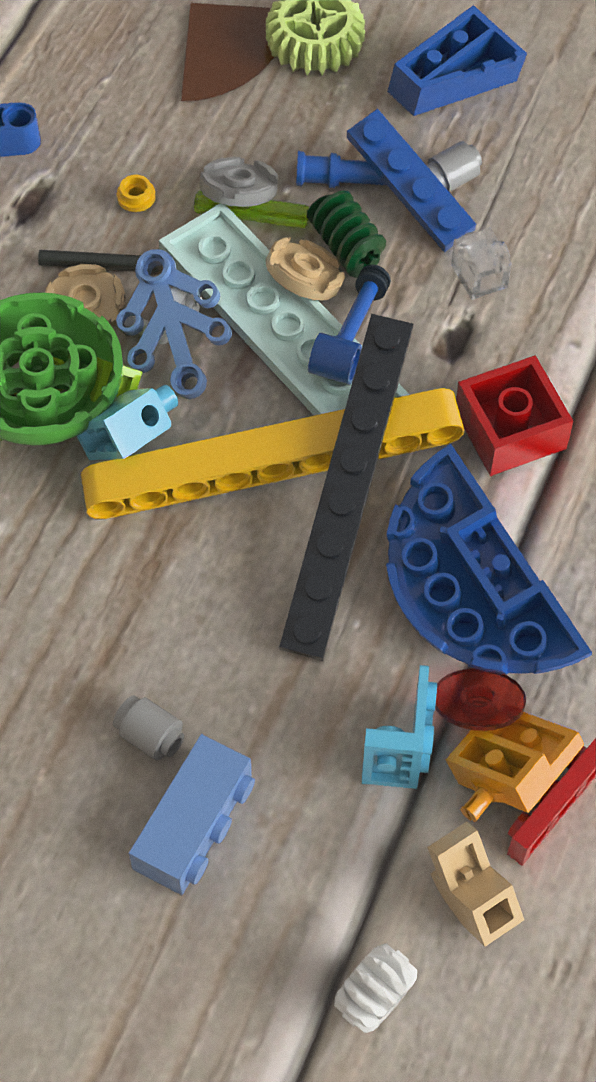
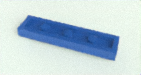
M376 109L347 130L346 138L444 253L475 230V221L379 109Z

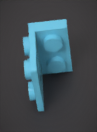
M420 665L412 733L404 732L395 726H381L377 729L366 728L361 784L417 789L419 774L429 773L434 726H432L433 713L435 711L437 683L428 682L429 666Z

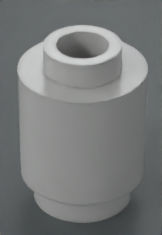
M460 141L429 158L427 167L445 188L451 192L480 175L482 158L475 146Z
M135 695L130 696L120 706L113 720V726L119 730L120 737L156 761L164 756L168 758L173 756L184 740V734L181 732L183 728L182 721L148 698L139 699Z

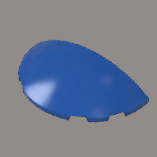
M452 444L447 445L434 454L411 477V487L405 494L401 504H395L387 529L389 562L386 563L389 582L400 609L412 627L425 641L441 653L466 663L469 667L492 673H545L573 665L592 656V651L544 580H539L497 518L496 509Z

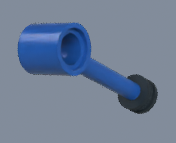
M367 265L362 268L355 282L358 295L338 335L332 336L321 332L318 334L309 358V373L348 385L351 384L362 349V345L353 342L372 302L382 299L391 283L390 275L384 268L377 265Z

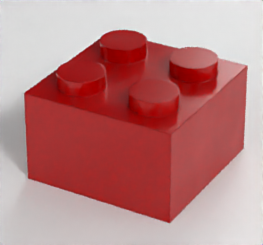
M536 355L458 382L456 402L463 427L490 476L567 449L573 419Z

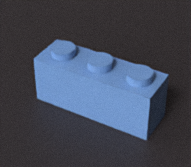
M201 734L131 848L129 857L132 870L180 895H183L189 883L196 885L208 865L209 859L205 856L213 842L220 844L228 833L232 823V818L229 817L237 802L244 804L253 789L255 779L252 778L251 758Z

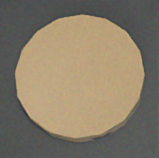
M282 238L273 243L265 261L268 272L276 282L286 290L300 297L312 300H329L337 296L345 279V274L338 270L340 263L334 255L325 248L308 240L300 239L297 244L289 243L291 238Z
M79 264L65 268L58 273L59 277L53 283L50 281L47 285L45 293L65 295L83 302L84 308L93 312L99 318L103 316L112 327L117 324L116 318L118 313L125 309L126 298L121 280L115 274L113 276L107 273L106 268L99 265Z

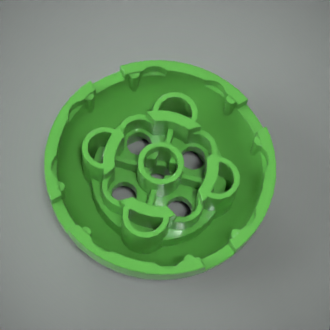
M44 292L26 293L0 300V439L21 445L36 446L63 442L82 434L88 429L89 421L102 414L113 404L119 391L123 373V358L121 345L114 329L103 316L99 318L96 314L84 308L83 302L65 295ZM53 357L65 361V363L62 365H55ZM97 357L113 363L107 385L102 387V394L93 402L90 399V393L97 381ZM19 362L20 368H12L13 365ZM59 389H65L67 391L64 393H60Z

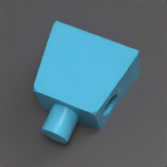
M162 385L156 390L153 388L129 390L117 396L113 404L102 414L89 421L88 429L77 436L88 459H124L171 427V420L167 412L178 406L177 396L168 385Z

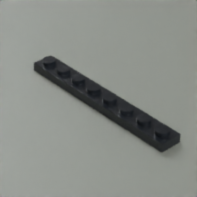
M371 313L280 642V650L324 661L411 340L413 323Z

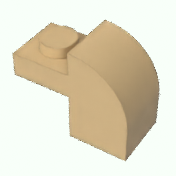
M469 822L463 823L427 847L436 869L430 874L438 891L460 923L481 944L486 947L524 921L512 884L490 866L478 830Z

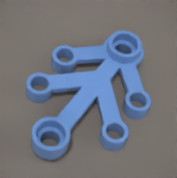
M160 249L144 252L137 261L135 273L139 284L127 307L117 315L116 323L118 328L126 335H137L144 326L141 313L153 293L158 306L137 346L129 351L127 361L131 367L142 371V373L150 371L155 364L153 351L162 334L166 331L176 368L172 371L170 377L171 385L181 397L194 399L204 392L207 379L204 372L196 364H193L182 324L204 333L212 344L218 346L224 345L230 340L232 330L224 319L219 317L210 318L174 301L170 288L172 286L193 295L197 303L203 308H212L220 300V291L213 282L209 280L199 281L176 270L174 259L166 251ZM163 266V271L160 275L156 277L151 276V271L154 267ZM213 289V294L209 299H200L203 290ZM130 316H135V324L129 328L124 327L125 320ZM224 326V333L220 337H212V331L215 327ZM141 353H146L147 360L145 363L136 365V357ZM190 377H196V386L192 389H185L186 380Z

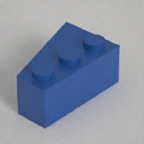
M473 5L394 64L387 92L409 113L416 116L516 82L527 53Z

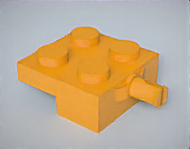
M509 706L487 731L473 727L445 759L458 784L475 791L465 805L460 808L462 814L470 821L477 822L478 818L492 802L505 803L529 813L584 746L579 732Z

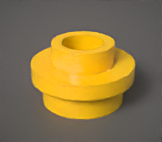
M142 175L125 177L121 181L116 193L118 204L130 212L147 210L154 204L156 199L154 186Z

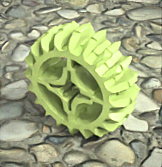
M279 0L273 2L266 18V40L268 46H270L272 56L278 57L281 65L290 64L293 72L302 68L307 75L311 70H318L323 76L326 69H331L337 73L340 65L349 66L352 58L358 57V53L365 40V20L359 9V3H354L351 0Z

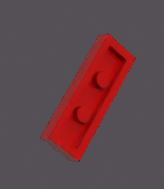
M596 738L587 748L583 746L567 765L568 771L560 781L555 780L538 801L540 805L531 815L526 812L521 813L510 827L507 834L512 838L507 855L521 866H523L596 778Z

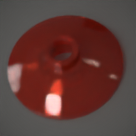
M470 668L450 673L437 683L436 711L446 721L461 728L477 731L504 728L517 721L525 710L526 696L524 690L514 679L505 674Z

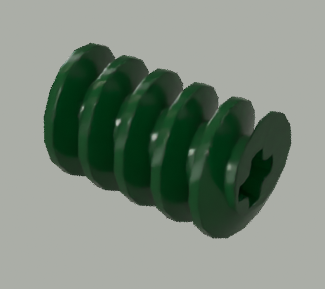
M342 190L331 195H324L311 204L307 210L306 217L313 224L318 234L321 235L326 245H329L330 250L337 256L338 261L345 267L349 276L357 278L363 267L378 265L380 254L385 249L387 241L383 235L378 234L377 227L370 223L368 215L361 212L362 208L358 202L353 201L354 198L349 191Z

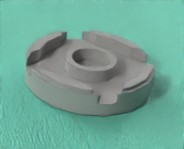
M241 157L220 158L208 163L204 167V172H201L200 190L204 196L214 202L227 206L247 207L260 205L270 201L277 193V173L272 167L258 160H254V165L244 164V158Z

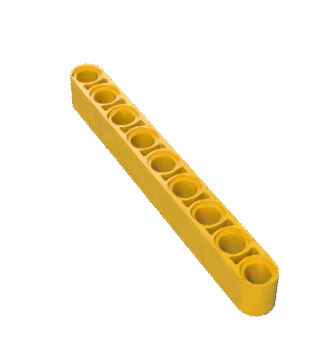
M440 388L395 398L378 459L447 445L460 439L464 435L465 430L454 392L450 389ZM345 409L136 454L124 459H113L89 465L81 472L87 515L94 519H109L328 471Z

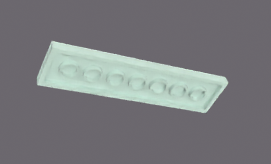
M218 204L159 240V249L166 251L172 256L178 271L199 281L209 280L216 285L220 291V300L213 308L313 415L345 409L352 382L348 385L308 372L310 354L318 334L321 332L337 336L342 324L318 300L300 297L286 290L273 279L267 270L265 261L270 250L226 205ZM208 288L202 291L201 295L205 300L212 296L213 289ZM398 384L395 398L410 395Z

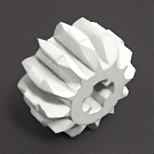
M387 943L379 945L368 956H365L363 961L344 981L343 986L337 991L334 1006L343 1013L342 1017L353 1027L356 1025L364 1033L374 1031L412 987L417 977V970L399 950L395 951Z

